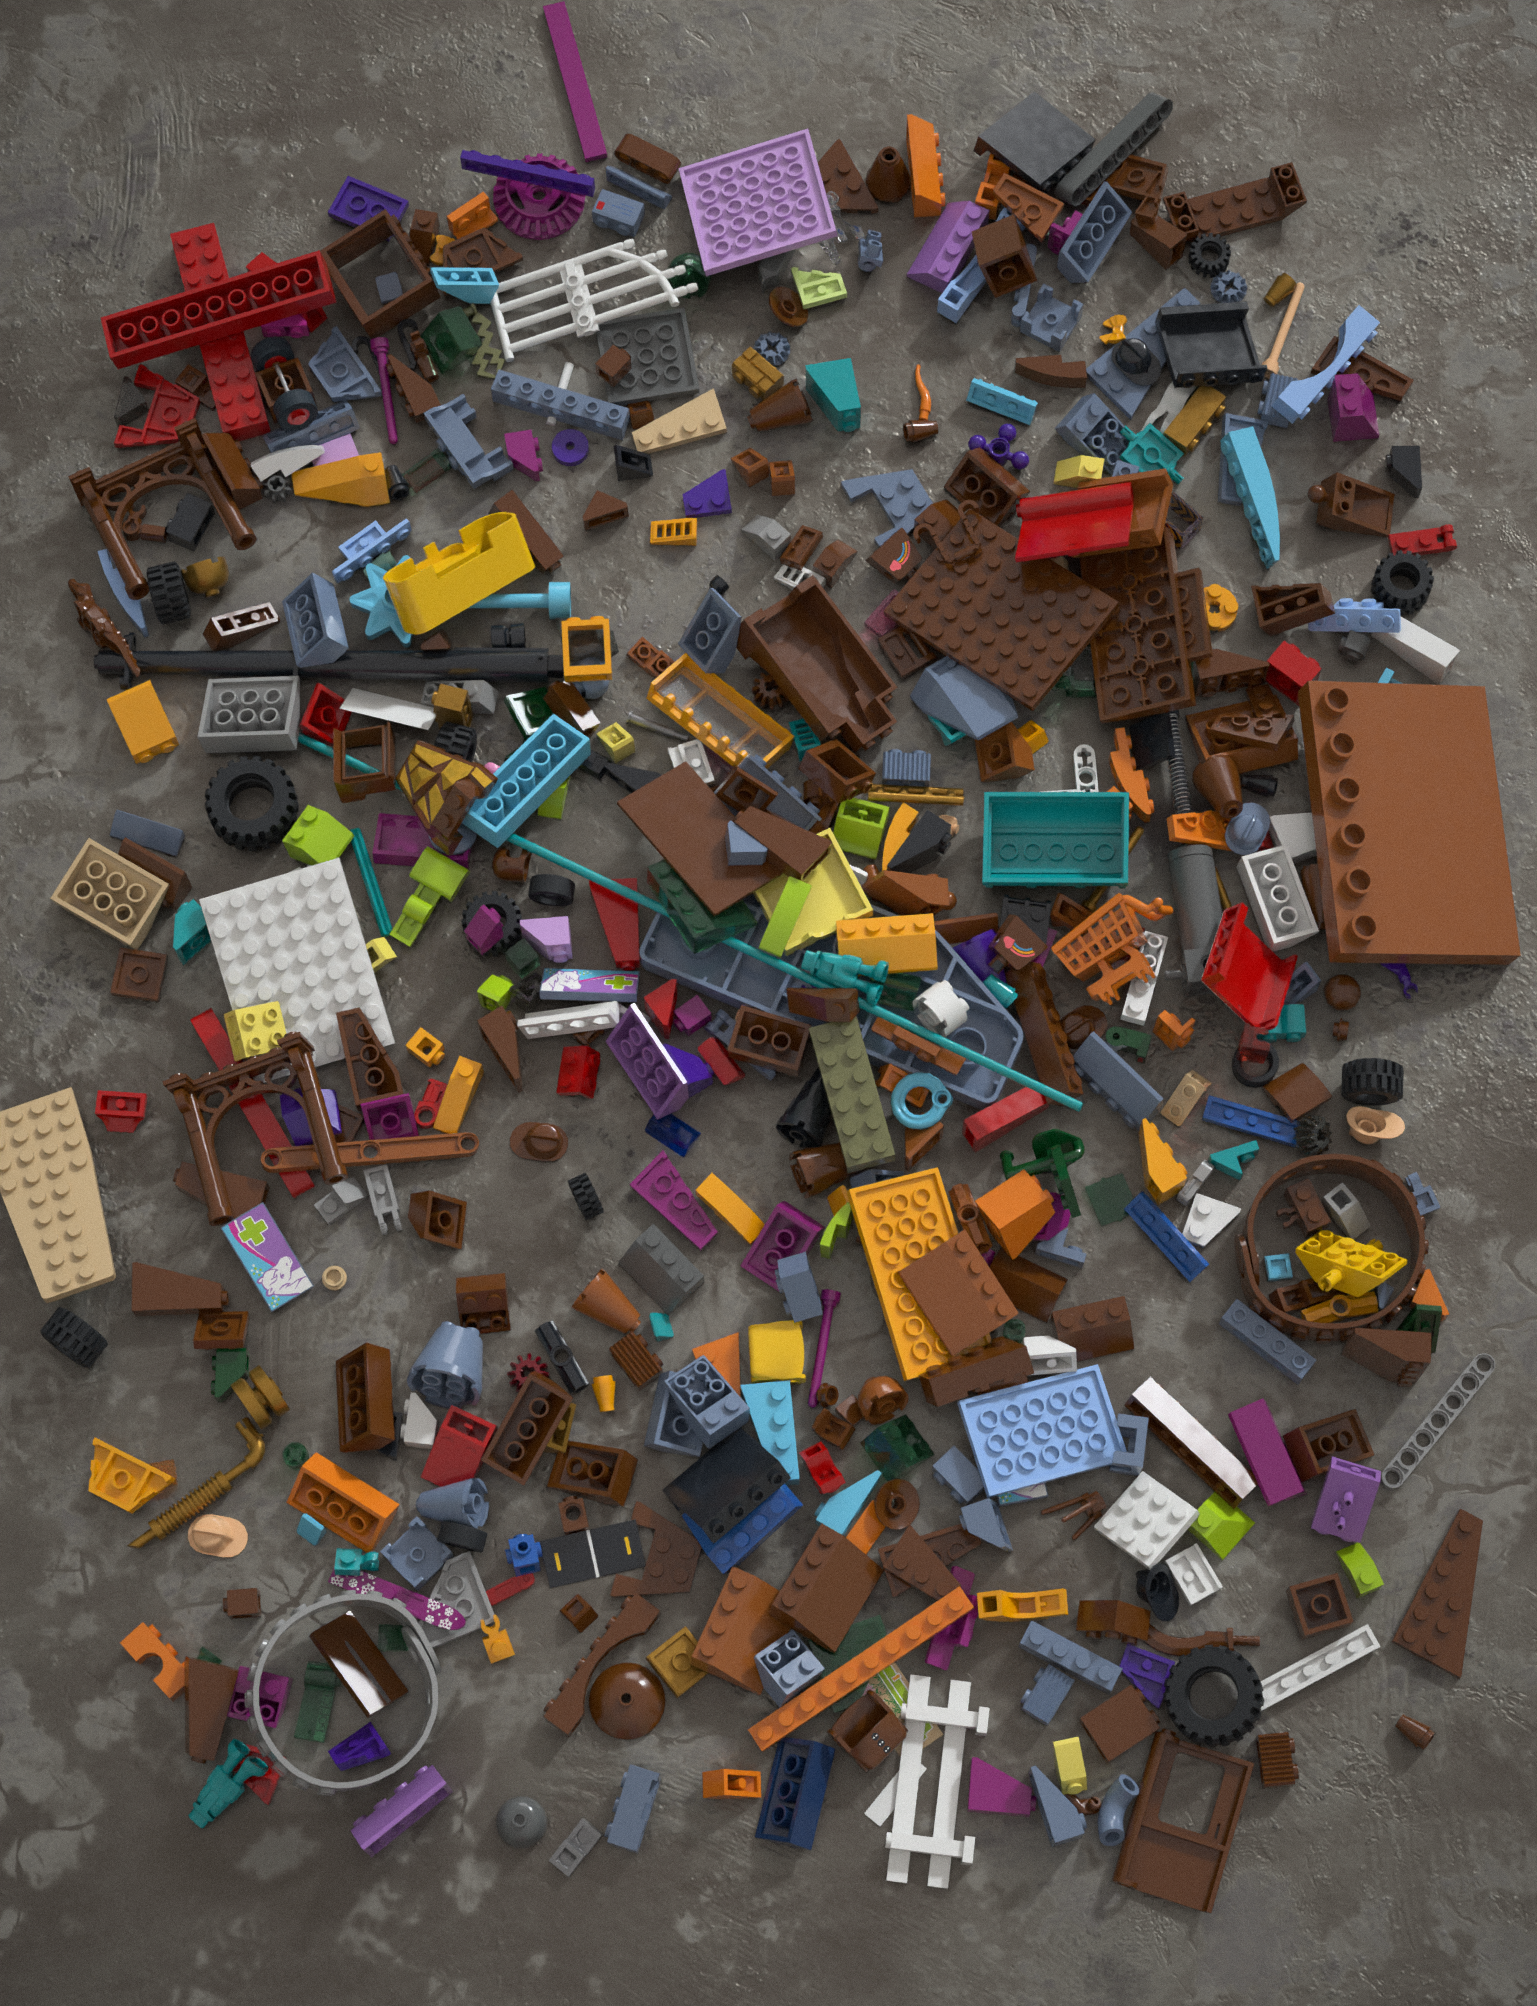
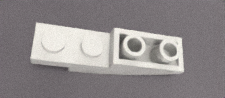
M1148 931L1144 933L1148 942L1140 947L1139 952L1143 953L1147 958L1156 978L1153 979L1150 975H1146L1148 983H1145L1138 977L1131 980L1120 1019L1142 1026L1145 1024L1168 940L1166 936Z

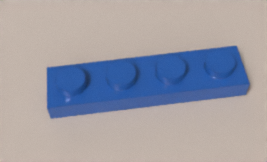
M1210 1095L1208 1096L1202 1117L1203 1121L1295 1148L1297 1147L1303 1122L1295 1121L1290 1123L1286 1117Z
M1144 1191L1139 1193L1124 1208L1189 1282L1194 1280L1210 1265Z

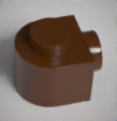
M807 780L803 783V799L806 805L810 801L816 808H821L824 804L832 802V798L812 780Z

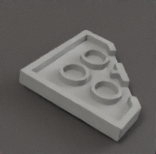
M468 1551L446 1560L430 1599L457 1610L464 1616L466 1625L459 1630H446L420 1620L418 1624L421 1626L433 1649L480 1630V1620L482 1619L486 1626L495 1623L493 1619L494 1611L471 1552Z

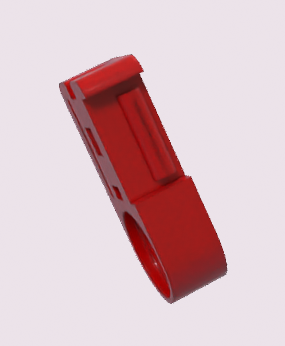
M435 1079L428 1080V1086L422 1101H419L414 1114L415 1121L420 1128L429 1129L434 1126L447 1088L446 1083ZM423 1111H429L433 1114V1118L430 1122L423 1123L419 1120V1115Z

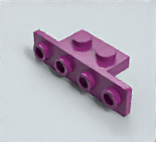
M952 1566L951 1574L961 1584V1589L974 1609L931 1638L925 1663L942 1670L948 1669L954 1646L968 1647L973 1637L975 1620L979 1615L977 1596L969 1595L975 1574L958 1566Z

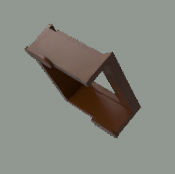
M390 721L386 725L347 731L333 728V782L342 803L362 801L366 798L367 794L396 790V738ZM382 744V772L346 777V748Z

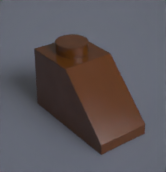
M415 209L409 237L416 250L420 252L426 265L430 266V256L433 254L436 236L440 228L438 213Z
M836 540L825 547L813 564V572L826 578L825 585L833 588L856 556L857 550L840 540Z

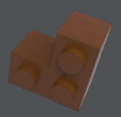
M1080 1600L1076 1631L1085 1633V1637L1088 1639L1100 1640L1101 1636H1105L1107 1639H1122L1121 1643L1136 1645L1137 1641H1147L1151 1611L1119 1600Z

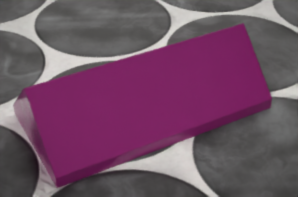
M1262 1398L1230 1412L1228 1417L1267 1506L1269 1507L1306 1495V1490L1267 1402Z

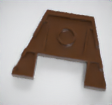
M1129 155L1103 182H1108L1117 194L1142 200V203L1135 212V217L1137 220L1154 224L1168 174L1167 164ZM1103 182L1081 204L1089 206Z
M636 1501L631 1520L636 1519L637 1526L654 1530L653 1541L642 1580L616 1574L610 1597L634 1596L635 1593L640 1596L690 1593L702 1550L701 1545L695 1537L641 1502Z

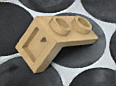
M1192 1069L1184 1076L1162 1109L1161 1114L1177 1126H1181L1199 1098L1209 1089L1212 1083Z

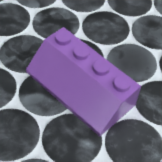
M971 201L948 203L908 271L907 277L943 293L949 283L960 274L975 247L972 231L988 225L989 210Z

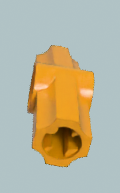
M1374 1291L1366 1292L1360 1297L1336 1295L1331 1300L1301 1310L1300 1313L1303 1320L1333 1323L1343 1321L1346 1318L1378 1313V1302ZM1333 1304H1342L1345 1308V1312H1336L1333 1308Z

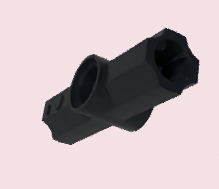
M554 1321L546 1322L534 1330L570 1395L577 1394L589 1386L588 1380ZM559 1353H566L569 1356L567 1361L563 1363L557 1362L555 1358Z

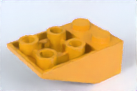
M1144 1118L1138 1132L1144 1185L1159 1206L1183 1189L1187 1180V1171L1180 1162L1177 1163L1172 1157L1173 1151L1168 1143H1163L1158 1137L1160 1133L1155 1124L1149 1123Z

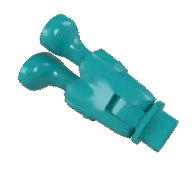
M807 950L801 969L810 971L811 975H815L819 979L833 984L836 988H857V990L866 994L867 1003L875 1006L882 994L883 985L858 979V975L868 976L884 983L888 974L889 962L880 960L877 965L870 966L864 965L862 958L856 956L838 955L821 951L815 953Z
M232 1739L228 1744V1756L225 1763L214 1768L208 1776L207 1783L200 1791L196 1802L193 1803L194 1809L188 1816L200 1828H204L209 1821L213 1822L215 1817L219 1816L230 1803L235 1802L245 1791V1780L251 1776H264L269 1769L260 1758L248 1756L250 1749L240 1740ZM244 1760L240 1769L233 1777V1769Z

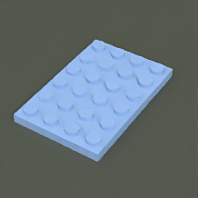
M1098 1364L1077 1369L1075 1372L1058 1374L957 1402L987 1498L1112 1465L1115 1451L1127 1452Z

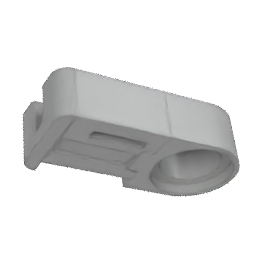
M1204 1160L1179 1192L1176 1200L1186 1207L1213 1172L1215 1166Z

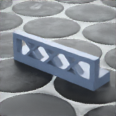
M346 400L318 411L316 419L303 429L290 431L281 427L262 435L270 453L295 446L320 445L356 431L360 427L352 407Z

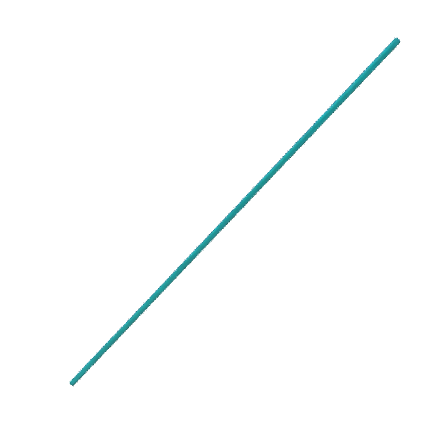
M299 732V743L333 758L332 747ZM346 754V765L365 774L382 772ZM396 782V789L401 790L398 783ZM514 833L506 839V841L816 988H836L831 983L821 980L808 972ZM858 997L859 1008L1080 1112L1083 1106L1082 1102L882 1007L870 1005L867 1003V1000Z

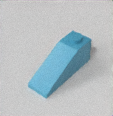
M431 267L430 269L438 289L469 304H490L499 287L492 268Z
M877 1470L829 1498L826 1504L822 1502L814 1514L817 1516L816 1524L820 1526L823 1523L844 1536L881 1479L882 1472Z

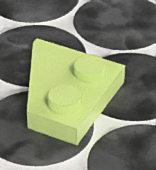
M797 267L791 268V274L803 309L847 298V291L841 274L823 273L818 270L805 272L798 271Z

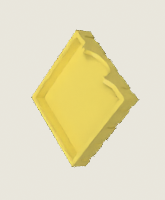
M830 828L817 834L830 840L832 847L830 854L803 881L812 885L785 947V956L835 934L836 921L866 919L873 916V908ZM784 873L753 892L768 922H770L789 879Z

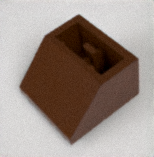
M505 1273L456 1278V1298L460 1327L476 1328L480 1334L511 1330Z

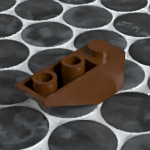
M391 354L387 355L388 364H385L390 377L394 376L397 381L395 388L399 397L404 396L407 402L404 407L409 418L414 417L416 423L425 420L424 413L433 407L441 406L432 385Z

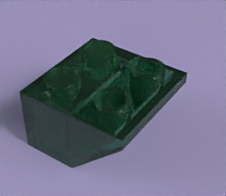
M906 1414L877 1427L860 1443L887 1481L904 1477L935 1455L927 1441L923 1439L914 1423Z

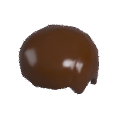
M1337 974L1331 977L1323 987L1326 1003L1336 1010L1347 1011L1355 1007L1361 998L1358 982L1347 974Z

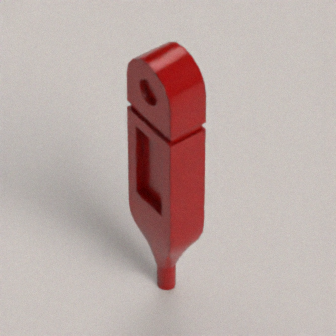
M532 1573L515 1576L487 1590L486 1594L491 1606H495L530 1588L535 1583V1577Z

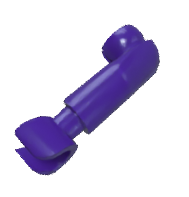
M1380 963L1383 967L1397 975L1400 983L1404 985L1403 992L1405 998L1411 999V996L1407 993L1408 989H1414L1418 993V987L1415 983L1411 982V976L1405 963Z

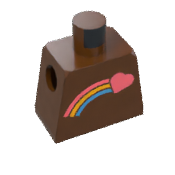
M900 528L865 561L895 584L903 577L909 581L917 572L914 567L922 560V557L905 530Z
M1009 914L989 944V948L996 956L988 963V966L997 974L1006 965L1010 969L1018 971L1045 951L1048 946L1017 915Z

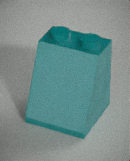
M851 358L805 365L806 391L837 431L851 432L860 428L861 405Z

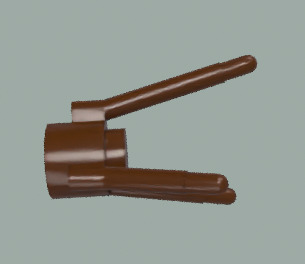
M1097 1491L1091 1494L1086 1492L1080 1497L1041 1511V1514L1045 1515L1080 1503V1508L1061 1519L1064 1523L1082 1512L1087 1516L1092 1515L1072 1536V1540H1076L1096 1519L1102 1516L1101 1511L1106 1508V1504Z

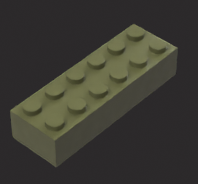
M857 1016L851 1022H829L809 1028V1035L847 1172L851 1173L895 1161L894 1148Z

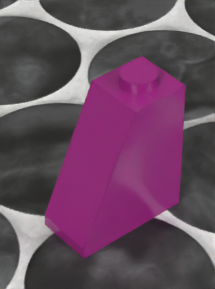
M972 1757L967 1812L1029 1817L1030 1811H1035L1036 1795H1032V1788L981 1759Z

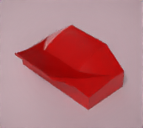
M98 1090L95 1115L102 1119L107 1131L134 1133L139 1122L145 1118L148 1096L146 1093Z

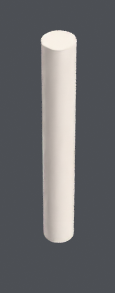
M566 362L558 384L559 388L567 389L574 367L570 362ZM548 417L546 424L555 426L557 420L554 417Z

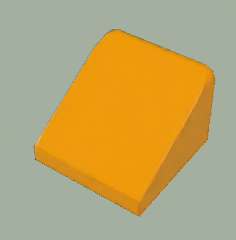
M1032 720L1018 729L1031 747L1032 754L1049 742L1045 730Z
M844 1185L838 1187L827 1197L834 1216L849 1202Z

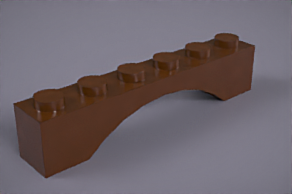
M637 1593L633 1597L628 1596L620 1607L622 1612L617 1618L613 1616L605 1626L607 1632L602 1639L599 1636L595 1639L589 1648L592 1650L587 1659L584 1657L580 1659L574 1668L577 1671L571 1680L567 1678L559 1688V1691H561L560 1695L556 1700L552 1698L543 1710L546 1712L543 1716L544 1719L568 1737L572 1735L585 1717L584 1703L586 1691L599 1663L620 1644L646 1635L661 1615L659 1609Z

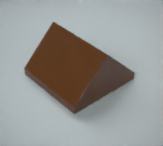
M734 764L715 795L737 811L744 812L749 806L764 811L776 798L778 792Z

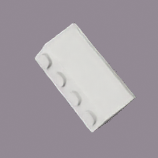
M1287 844L1241 857L1237 870L1264 943L1270 950L1275 952L1292 947L1319 932Z

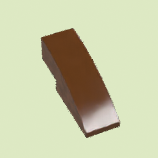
M1061 355L1015 359V373L1027 379L1055 387L1086 388L1087 372L1085 361L1062 363Z
M1313 1278L1302 1280L1298 1284L1278 1288L1268 1296L1272 1305L1290 1315L1331 1300L1336 1295L1347 1296L1350 1294L1333 1288L1326 1292L1325 1289H1320L1318 1283Z

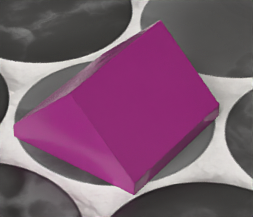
M409 1093L361 1104L369 1140L419 1136Z

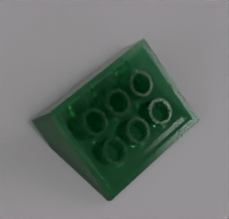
M665 859L647 867V883L694 954L758 925L757 920L743 900L713 916Z

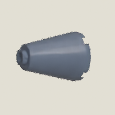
M471 1478L422 1492L417 1498L416 1509L425 1518L457 1523L477 1529L478 1526L485 1524L488 1517L489 1502L484 1500V1494H488L487 1488L481 1479Z

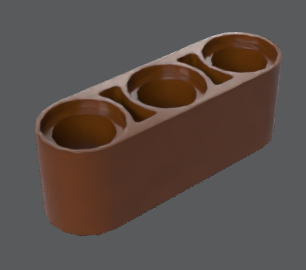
M628 133L625 134L614 151V155L619 161L666 184L671 182L681 166V161L673 154Z

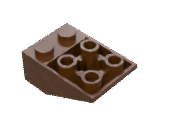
M1212 649L1213 657L1191 662L1195 697H1211L1218 692L1232 693L1239 690V688H1252L1262 685L1265 682L1269 669V662L1220 649Z

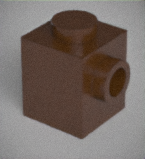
M613 344L595 363L596 374L614 387L632 369L631 356L626 350L619 349Z

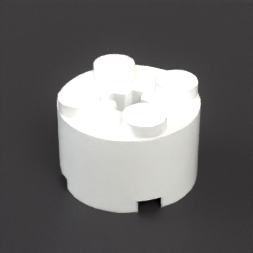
M946 980L941 983L936 982L913 1000V1008L918 1007L920 1014L917 1017L924 1027L945 1038L967 1021L966 1012L969 1010L968 1004L964 999H959L956 996L952 986Z

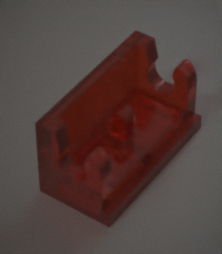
M1245 1023L1240 1035L1237 1060L1264 1064L1270 1049V1043L1258 1041L1256 1035H1268L1269 1031L1265 1028L1250 1026L1249 1023Z

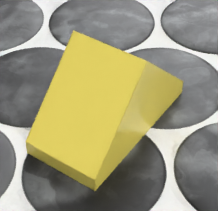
M617 722L596 734L615 764L635 753L633 737Z

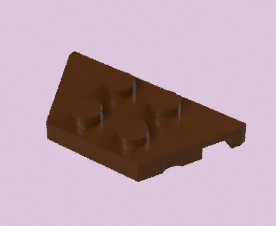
M840 139L836 140L818 161L831 213H857V211L878 213L879 208Z
M485 227L443 246V268H492L495 274L523 261L522 254L516 253L509 248L507 243L494 237L493 233ZM443 291L444 296L450 295Z

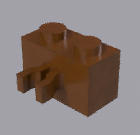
M1305 1179L1286 1188L1283 1196L1289 1208L1277 1210L1276 1215L1280 1217L1281 1215L1289 1216L1293 1214V1216L1290 1217L1289 1221L1282 1224L1283 1229L1291 1227L1297 1221L1305 1239L1321 1230H1326L1331 1220L1310 1179Z

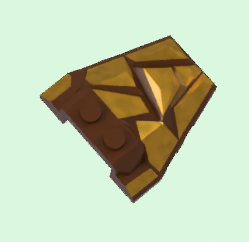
M418 740L395 780L431 840L450 856L453 855L463 838V835L457 830L476 799L488 797L498 778L482 764L464 760L462 756L449 754L444 749Z

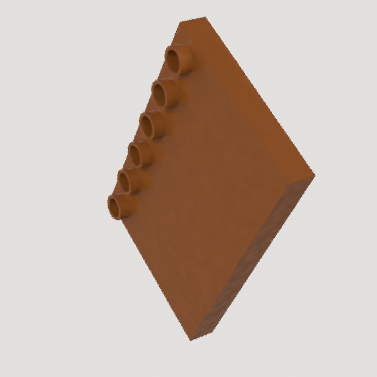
M1307 681L1298 691L1329 962L1509 965L1521 954L1485 686Z

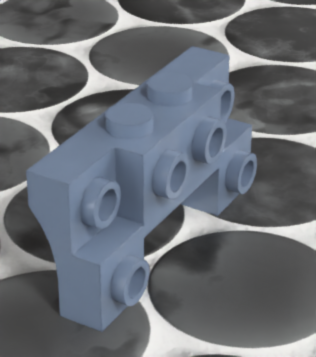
M464 394L444 405L433 407L424 413L426 422L437 436L435 442L442 453L446 451L452 468L454 470L458 469L474 489L490 479L496 481L514 470L511 460H507L501 446L485 455L481 446L465 424L477 418L474 408L471 409Z

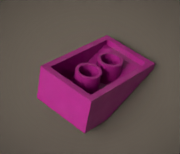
M784 1200L776 1205L740 1266L779 1291L775 1270L778 1269L777 1260L806 1252V1255H808L825 1227Z

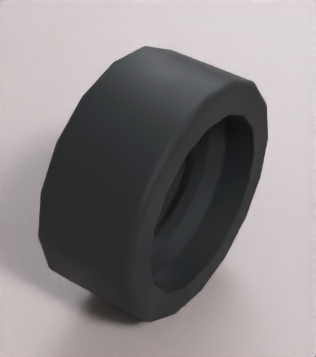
M538 874L530 879L528 897L532 901L543 905L568 906L572 904L574 899L575 883L568 878L558 875Z
M1247 1040L1238 1046L1233 1055L1232 1071L1236 1079L1245 1086L1262 1087L1271 1082L1279 1067L1277 1051L1270 1043L1264 1040ZM1257 1050L1268 1057L1270 1062L1269 1069L1264 1075L1255 1077L1245 1073L1241 1066V1059L1246 1052Z
M443 1521L437 1541L453 1547L482 1553L488 1533L465 1525Z

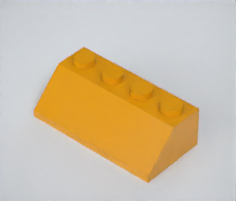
M933 913L836 921L838 955H851L862 958L863 964L870 966L877 965L880 960L889 962L888 974L938 970Z

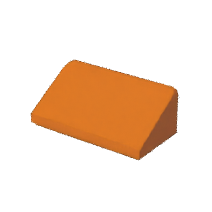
M874 1500L870 1502L846 1536L850 1542L866 1555L886 1527L876 1516Z

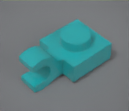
M337 1548L334 1567L335 1575L360 1576L361 1569L378 1571L379 1553L368 1552L363 1555L362 1549Z

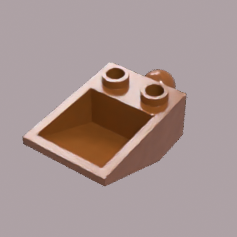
M883 870L861 885L864 892L902 916L932 913L934 916L942 910L953 909L957 904L955 894L948 891V878L938 877L937 874L918 875Z

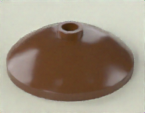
M619 1663L607 1668L596 1678L589 1695V1708L593 1720L604 1733L616 1739L633 1740L647 1735L658 1725L665 1709V1693L660 1680L648 1668L636 1663ZM626 1694L631 1696L629 1703L622 1702V1697Z

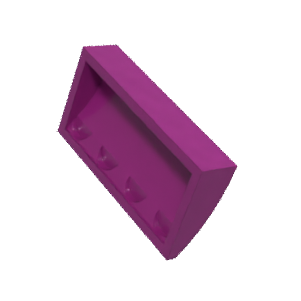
M379 813L372 852L374 863L415 866L427 846L436 850L432 846L429 835L417 816ZM471 848L456 855L449 856L441 853L469 870Z

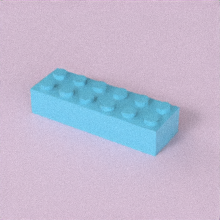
M553 714L493 773L498 778L487 798L475 800L462 823L498 848L591 755L590 739Z

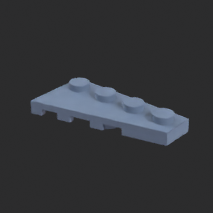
M1225 413L1222 417L1221 439L1228 432L1253 426L1261 447L1263 435L1269 421ZM1221 451L1218 502L1240 506L1242 500L1236 492L1234 478L1229 473V464L1226 456Z

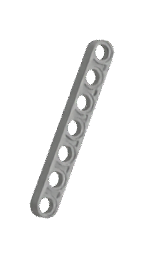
M1482 1353L1473 1359L1387 1465L1380 1479L1384 1488L1396 1490L1403 1484L1495 1369V1360L1491 1355ZM1480 1359L1487 1360L1490 1364V1369L1486 1372L1480 1371L1477 1368V1361ZM1471 1378L1475 1383V1388L1470 1391L1465 1390L1461 1384L1462 1379ZM1454 1396L1458 1398L1460 1402L1458 1409H1451L1447 1406L1446 1400L1448 1397ZM1434 1415H1440L1444 1418L1445 1425L1442 1428H1436L1432 1425L1431 1418ZM1418 1434L1427 1435L1430 1440L1429 1445L1426 1447L1419 1446L1416 1442V1436ZM1403 1453L1413 1455L1414 1463L1412 1465L1406 1466L1401 1462V1455ZM1387 1472H1395L1399 1477V1482L1395 1485L1389 1484L1385 1479Z

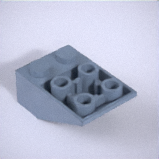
M1095 393L1083 396L1054 428L1080 454L1103 458V471L1109 475L1113 474L1117 460L1122 461L1119 456L1126 450L1130 442L1119 433L1125 426Z
M704 1355L664 1381L691 1428L708 1449L748 1423L750 1408Z

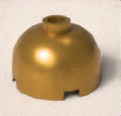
M217 557L218 562L212 563L211 559H207L187 566V570L181 569L187 587L194 593H205L206 597L219 594L218 589L225 586L229 577L225 557Z

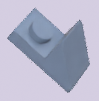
M1068 1229L1059 1232L1048 1241L1038 1243L1036 1255L1083 1268L1086 1253H1083L1082 1249L1075 1246L1063 1247Z

